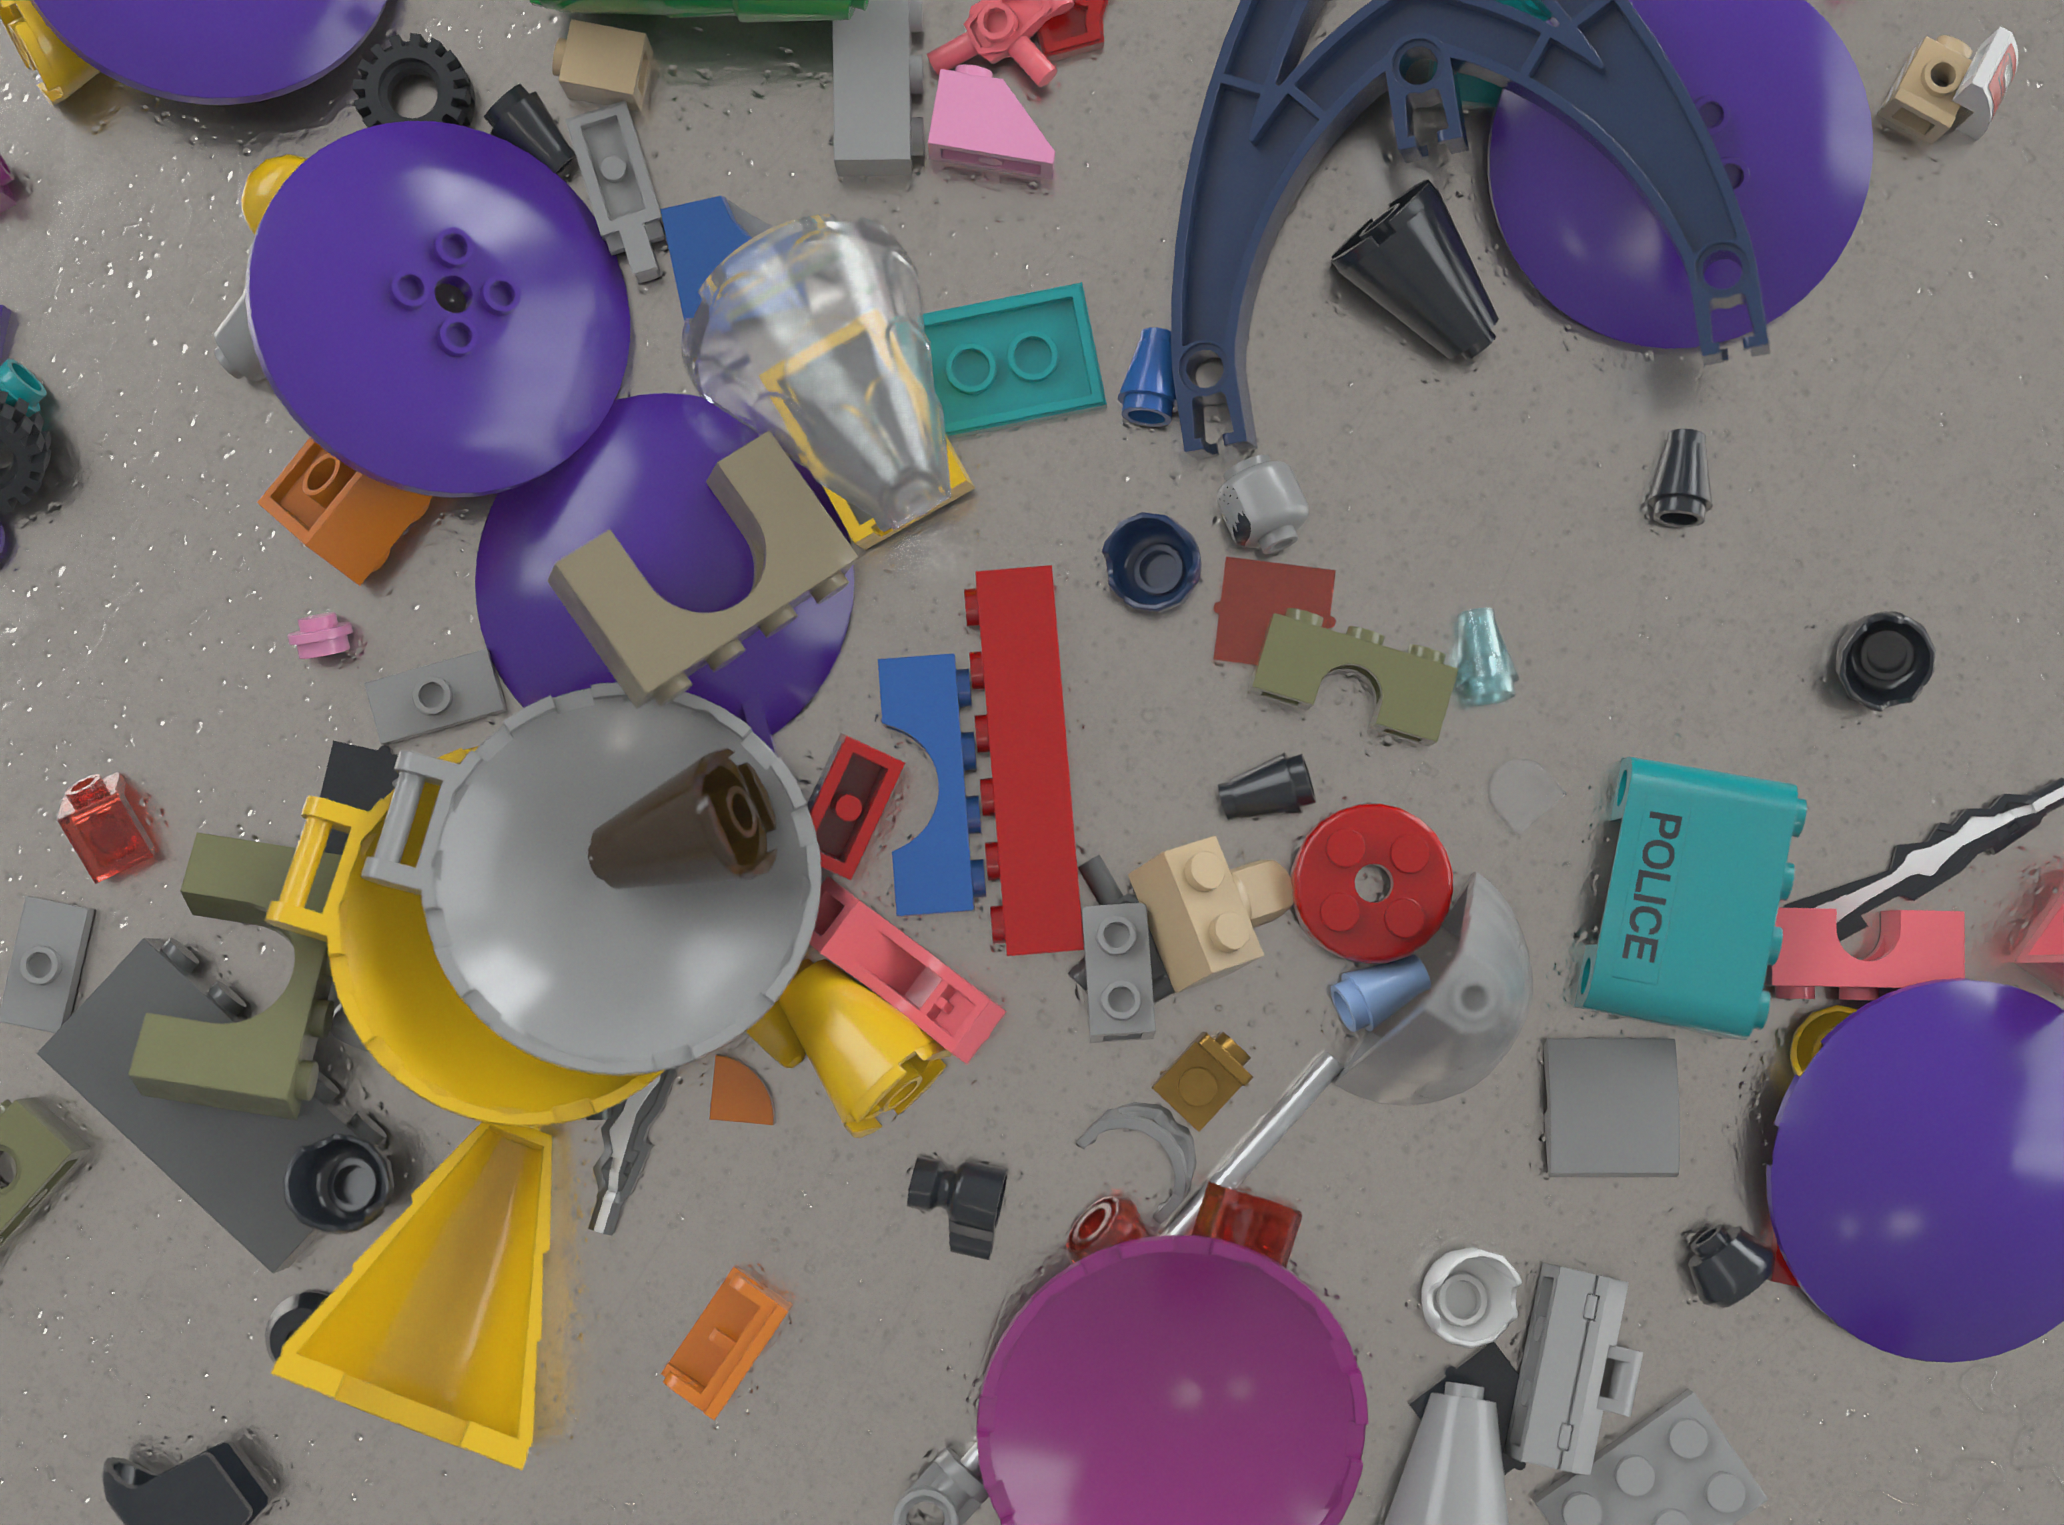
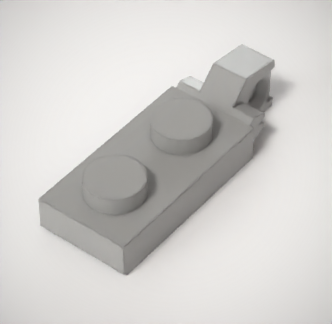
M626 101L565 119L603 241H607L611 255L626 251L632 274L635 276L638 284L661 277L652 243L666 239L662 227L663 220Z

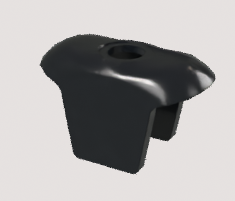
M228 1440L163 1473H153L136 1463L116 1457L107 1458L102 1471L106 1500L124 1525H251L272 1500L269 1491L235 1445Z

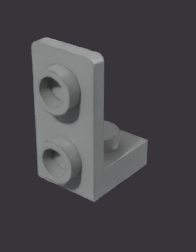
M1144 903L1086 906L1082 910L1089 1005L1090 1043L1154 1039L1156 1025L1146 905Z

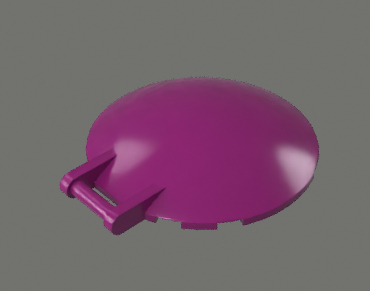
M1165 1235L1127 1241L1097 1251L1075 1262L1054 1276L1026 1302L1001 1336L989 1361L978 1403L976 1438L978 1460L984 1487L1000 1519L1001 1525H1339L1354 1497L1362 1474L1364 1463L1361 1459L1365 1444L1366 1425L1369 1424L1363 1377L1352 1347L1341 1325L1327 1305L1306 1283L1269 1257L1244 1246L1201 1236Z

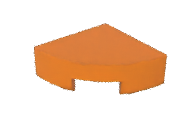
M723 1055L715 1056L709 1119L774 1125L775 1108L773 1099L761 1078L737 1059Z

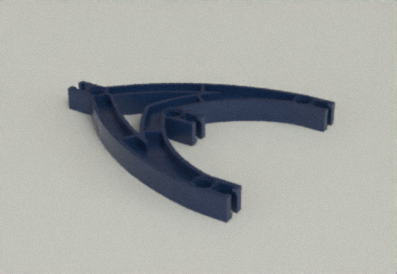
M1240 0L1217 59L1194 136L1182 194L1175 244L1171 297V357L1185 453L1195 459L1219 455L1217 443L1209 444L1206 442L1204 408L1208 404H1222L1225 402L1228 405L1234 432L1223 434L1224 446H1233L1239 451L1258 448L1246 373L1247 345L1254 305L1269 255L1292 205L1316 166L1348 126L1387 90H1389L1397 147L1405 163L1429 158L1428 146H1420L1415 137L1413 112L1418 107H1431L1438 103H1443L1449 127L1437 131L1438 144L1446 143L1451 154L1469 151L1457 73L1471 75L1491 82L1521 96L1552 114L1591 143L1631 183L1660 222L1687 273L1691 286L1704 366L1729 361L1727 348L1720 349L1719 342L1713 343L1711 314L1717 308H1731L1739 304L1745 305L1754 335L1742 338L1744 351L1750 350L1751 357L1770 354L1757 264L1733 187L1713 140L1686 87L1661 45L1629 0H1531L1554 26L1514 7L1494 0H1372L1330 33L1299 65V60L1326 0ZM1420 59L1436 61L1437 71L1429 82L1422 85H1413L1406 82L1408 68L1415 61ZM1720 259L1734 261L1742 269L1740 280L1734 286L1727 289L1711 287L1704 279L1707 268L1713 262ZM1211 357L1221 358L1224 365L1221 379L1213 386L1200 388L1196 381V371L1199 365Z

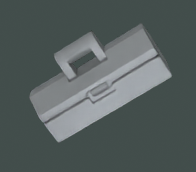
M1542 1263L1504 1454L1521 1462L1571 1473L1591 1475L1603 1411L1631 1417L1644 1352L1616 1346L1629 1282ZM1606 1358L1615 1359L1608 1397L1599 1396Z

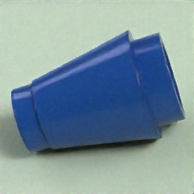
M1150 327L1141 331L1140 341L1137 343L1118 395V401L1123 405L1121 415L1132 423L1151 427L1166 426L1171 423L1173 413L1178 411L1172 372L1171 331L1168 329Z

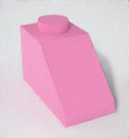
M958 65L955 71L940 69L928 138L929 159L1053 180L1055 151L1003 79L993 78V73L990 70L975 65Z

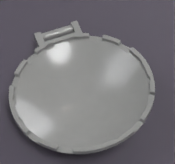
M600 683L591 685L592 688L574 691L555 698L548 696L523 708L504 720V725L484 740L475 751L471 750L461 764L411 751H399L394 771L399 774L375 855L374 857L366 858L361 877L373 883L422 896L423 909L434 951L446 976L459 996L476 1016L496 1034L520 1050L543 1061L567 1069L592 1074L634 1075L672 1069L711 1054L746 1032L773 1006L795 976L811 940L820 902L821 863L815 828L807 802L780 757L778 758L766 743L751 731L750 726L724 708L701 697L684 692L664 706L660 707L656 700L652 699L636 709L619 683ZM728 748L735 752L729 758L736 765L748 762L758 774L768 793L777 830L766 833L767 851L777 848L776 860L769 872L748 880L614 889L593 873L588 861V848L591 844L594 830L702 756ZM427 782L441 786L417 866L413 868L402 865L400 862L424 783Z

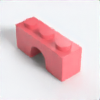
M1778 908L1775 926L1782 928V946L1776 964L1774 966L1767 965L1764 985H1775V998L1815 999V986L1839 987V1000H1875L1879 998V987L1904 988L1909 985L1932 980L1965 978V911H1881L1879 942L1868 956L1859 960L1848 954L1839 942L1836 928L1837 909Z

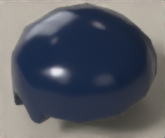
M1141 512L1120 521L1104 542L1102 554L1106 561L1108 584L1119 598L1123 599L1127 605L1135 610L1163 613L1186 602L1200 580L1202 562L1199 547L1194 536L1175 519L1167 515Z

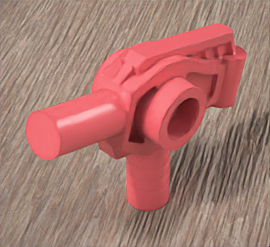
M981 0L970 8L969 18L964 23L967 31L927 54L928 59L939 76L940 69L951 70L978 54L991 64L1005 57H1012L1038 87H1043L1056 76L1058 70L1029 38L1047 20L1070 10L1074 6L1073 0Z

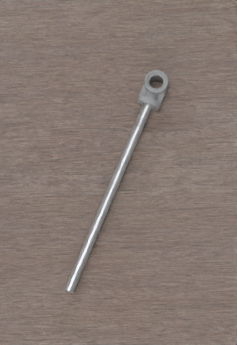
M1324 1051L1160 1236H1195L1342 1071L1343 1065L1327 1051ZM977 1442L962 1458L946 1447L913 1485L902 1493L894 1510L892 1525H910L908 1512L911 1507L921 1502H930L940 1508L945 1520L943 1525H964L989 1497L981 1477Z

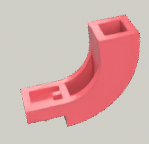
M829 876L822 883L815 928L809 944L903 1013L950 1053L968 1064L980 1046L989 1038L992 1030L1006 1011L964 977Z

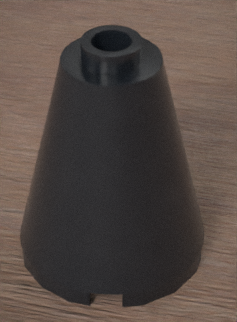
M1426 179L1389 203L1390 209L1376 220L1370 218L1333 253L1331 261L1339 273L1447 358L1451 359L1462 354L1466 360H1470L1496 339L1497 336L1491 329L1496 325L1499 318L1439 190L1434 187L1429 179Z

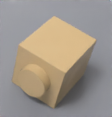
M571 19L567 39L559 38L557 40L553 55L552 72L554 76H559L558 81L569 99L606 106L626 101L629 110L641 112L653 50L646 33Z

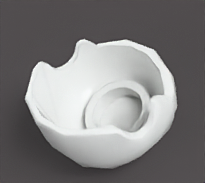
M1474 1247L1448 1252L1432 1264L1425 1276L1422 1286V1309L1425 1321L1436 1335L1450 1344L1472 1349L1495 1342L1510 1323L1518 1318L1516 1300L1517 1289L1522 1285L1521 1277L1504 1256Z

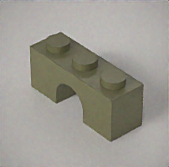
M1287 608L1285 616L1276 613L1271 616L1250 681L1249 693L1309 710L1315 703L1319 686L1325 675L1337 670H1350L1363 676L1369 682L1374 692L1375 707L1369 729L1425 746H1431L1438 742L1459 668L1444 664L1446 654L1415 644H1409L1407 653L1383 646L1384 635L1356 626H1348L1346 634L1322 627L1323 617L1301 609Z

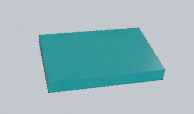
M1082 282L897 319L905 361L948 439L1107 408Z

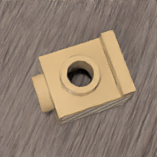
M1940 35L1936 41L1926 36L1911 51L1877 115L1930 144L1935 143L1951 128L1956 119L1955 115L1961 106L1952 100L1972 62L1969 59L1972 55L1971 48L1963 41L1952 36ZM1931 75L1947 83L1948 86H1937L1932 81Z

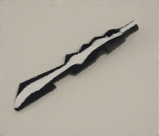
M2059 778L2036 791H2031L2027 795L2002 794L1989 808H1967L1952 824L1938 823L1926 842L1896 845L1890 870L1785 904L1784 908L1837 909L1836 928L1840 942L1868 927L1861 915L1899 895L1908 900L1915 901L1962 872L1978 854L1990 849L1992 855H1996L2040 825L2043 817L2064 805V779Z

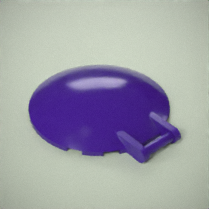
M673 393L636 395L614 400L612 407L597 430L582 447L561 465L523 486L498 493L489 510L477 553L475 573L476 607L481 632L486 647L489 649L491 659L499 676L520 705L525 708L548 696L555 698L574 691L592 688L591 685L618 683L547 582L557 561L609 529L650 587L661 598L678 608L697 613L719 612L739 604L749 596L754 581V562L750 547L706 481L717 462L769 430L851 545L848 531L802 450L781 431L761 418L739 407L715 399ZM854 564L845 574L850 583L840 592L821 604H817L813 597L793 608L798 615L794 621L768 638L763 635L761 630L741 642L746 649L745 652L725 667L713 672L707 664L689 675L688 678L693 685L685 692L716 704L751 727V731L763 740L778 757L773 736L781 732L802 711L809 701L816 697L830 676L841 654V647L848 630L854 604Z
M1968 978L1939 979L1909 985L1887 993L1864 1005L1846 1017L1820 1041L1824 1046L1813 1057L1801 1077L1795 1074L1774 1122V1125L1778 1126V1132L1773 1150L1772 1164H1767L1766 1170L1767 1200L1772 1227L1784 1260L1801 1289L1817 1308L1829 1316L1841 1328L1879 1350L1920 1361L1953 1363L1997 1356L2022 1347L2043 1336L2064 1321V1010L2056 1004L2020 988L1990 981H1974Z

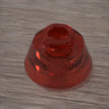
M1108 1196L1096 1201L1087 1208L1075 1222L1067 1238L1070 1264L1072 1265L1097 1251L1116 1244L1150 1237L1135 1203L1128 1197Z

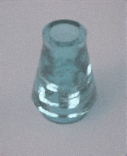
M1477 608L1458 614L1457 668H1459L1456 679V690L1463 692L1465 704L1470 706L1491 705L1515 697L1514 683L1519 680V675L1497 625L1494 609Z

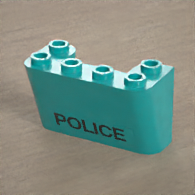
M1630 756L1623 758L1610 821L1621 823L1599 940L1598 944L1586 945L1574 1007L1729 1039L1747 1040L1753 1029L1762 1030L1766 1024L1770 1009V993L1763 990L1767 965L1774 966L1776 964L1782 946V928L1775 926L1779 902L1788 900L1794 883L1795 866L1793 863L1787 862L1792 837L1798 838L1800 836L1807 814V801L1798 798L1797 785Z

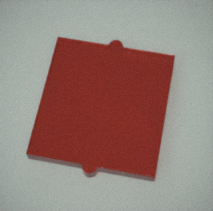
M1226 556L1220 602H1216L1213 606V612L1218 615L1213 661L1255 666L1269 619L1274 613L1285 616L1287 608H1296L1317 614L1324 618L1323 628H1333L1336 620L1330 615L1336 570Z

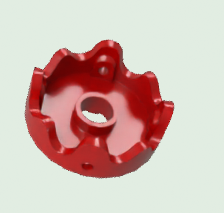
M1381 803L1351 806L1339 810L1317 823L1306 835L1290 872L1293 904L1299 924L1305 934L1315 944L1330 953L1360 964L1389 963L1408 957L1424 947L1440 930L1449 912L1453 895L1452 867L1447 851L1436 833L1419 817L1402 808ZM1366 865H1377L1383 868L1390 878V890L1387 896L1376 903L1362 899L1355 888L1356 875Z

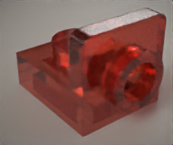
M120 772L104 779L99 774L90 775L71 785L65 791L66 797L61 801L57 817L59 825L95 884L154 857L155 846L124 795L126 782Z
M1208 1181L1191 1236L1219 1239L1244 1246L1269 1257L1286 1268L1302 1220V1212L1254 1193Z

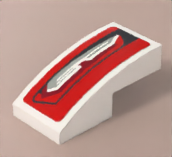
M1999 27L1980 45L1952 100L1966 108L1956 130L1977 141L1988 129L2017 70L2018 49L2012 32Z

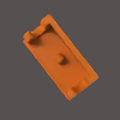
M735 1265L662 1371L661 1375L665 1377L663 1383L715 1421L793 1304Z

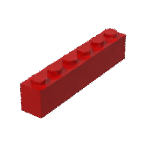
M1052 565L975 571L977 588L964 589L967 627L980 626L982 651L969 652L972 690L985 689L987 714L974 715L977 753L990 752L992 778L980 779L983 817L995 816L997 842H985L988 881L1001 880L1003 905L990 906L993 945L1006 944L1007 956L1084 950Z

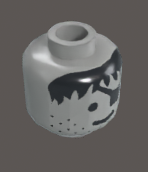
M1266 454L1257 455L1235 464L1223 474L1225 482L1218 489L1217 504L1237 545L1245 548L1261 547L1264 554H1272L1291 546L1299 539L1296 530L1308 519L1309 505L1289 464L1282 461H1271L1270 457Z

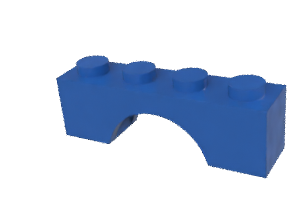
M955 653L878 659L882 723L886 729L911 738L927 752L935 765L939 783L937 805L927 826L911 842L892 851L897 917L974 912V898L986 897L984 859L971 860L969 834H979L982 832L979 795L966 796L965 771L977 770L974 732H961L960 707L972 706L969 668L957 669Z

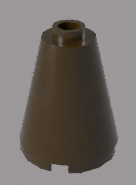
M728 748L707 753L594 830L591 844L588 848V861L593 873L614 889L748 880L769 872L776 860L777 848L767 851L766 833L777 830L768 793L758 774L748 762L736 765L729 758L735 752Z

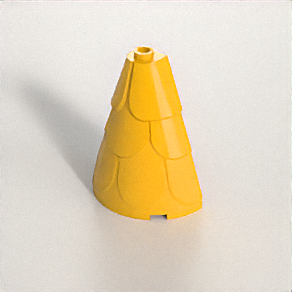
M481 1122L411 1194L412 1204L352 1265L353 1271L283 1345L281 1356L277 1359L271 1374L298 1386L322 1393L323 1396L468 1452L478 1453L498 1463L522 1470L527 1459L528 1449L533 1444L537 1342L542 1339L543 1254L550 1250L552 1136L541 1132L542 1126L516 1127Z

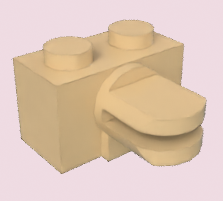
M1216 835L1164 851L1128 874L1139 903L1146 905L1148 926L1175 993L1225 977L1264 956L1254 927L1279 918L1286 913L1294 902L1291 877L1284 867L1274 860H1258L1229 869Z

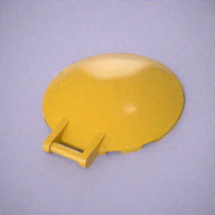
M479 746L465 750L459 748L437 758L461 764L471 750L475 751ZM427 782L424 783L400 864L416 868L441 786ZM395 788L384 799L381 798L370 812L325 798L307 796L301 813L306 822L279 901H271L265 921L278 928L327 942L332 978L339 1001L349 1023L362 1044L379 1065L400 1084L435 1106L467 1119L516 1127L548 1126L575 1121L611 1108L641 1091L665 1071L634 1075H604L571 1070L543 1061L522 1051L496 1034L463 1001L446 976L434 951L423 909L422 896L373 883L361 877L366 858L374 857ZM331 829L349 834L323 913L321 914L305 909V905Z

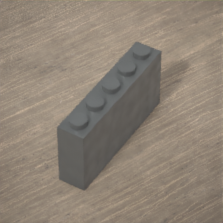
M143 938L36 1054L270 1272L274 1274L289 1268L321 1233L318 1230L301 1224L286 1205L283 1177L294 1153L301 1146L312 1145L334 1133H339L346 1136L350 1134L374 1142L386 1158L389 1159L393 1153L381 1143L387 1136L364 1113L357 1111L352 1116L335 1100L340 1093L339 1090L319 1071L314 1095L310 1101L302 1100L297 1120L142 1096L129 1077V1071L146 1013L217 1024H229L247 1020L241 1013L246 1007L244 1001L222 982L216 981L211 985L194 969L199 964V960L183 944L174 938H169L166 942L162 939Z

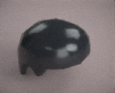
M1877 612L1855 621L1843 635L1837 647L1835 668L1850 698L1871 710L1882 712L1887 707L1912 703L1921 694L1923 687L1928 684L1934 674L1936 648L1921 623L1900 612Z
M334 1133L312 1145L301 1146L294 1153L283 1177L286 1205L299 1222L328 1234L342 1235L353 1233L372 1224L384 1214V1208L390 1204L394 1191L390 1161L374 1142L350 1134L346 1136Z

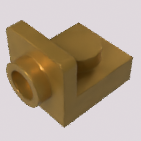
M1202 1032L1151 1088L1200 1132L1242 1086H1246L1252 1080L1253 1076L1243 1067L1251 1057L1226 1033L1222 1032L1214 1040L1209 1034Z

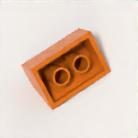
M310 437L257 503L305 546L360 586L370 573L378 570L385 563L389 556L390 548L407 527L424 515L433 496L401 490L378 482L350 468L329 454Z

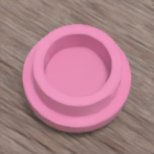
M329 612L298 619L299 631L287 635L289 645L297 646L299 659H310L349 650L350 645L347 635L352 633L353 629L351 622L338 623L336 612Z

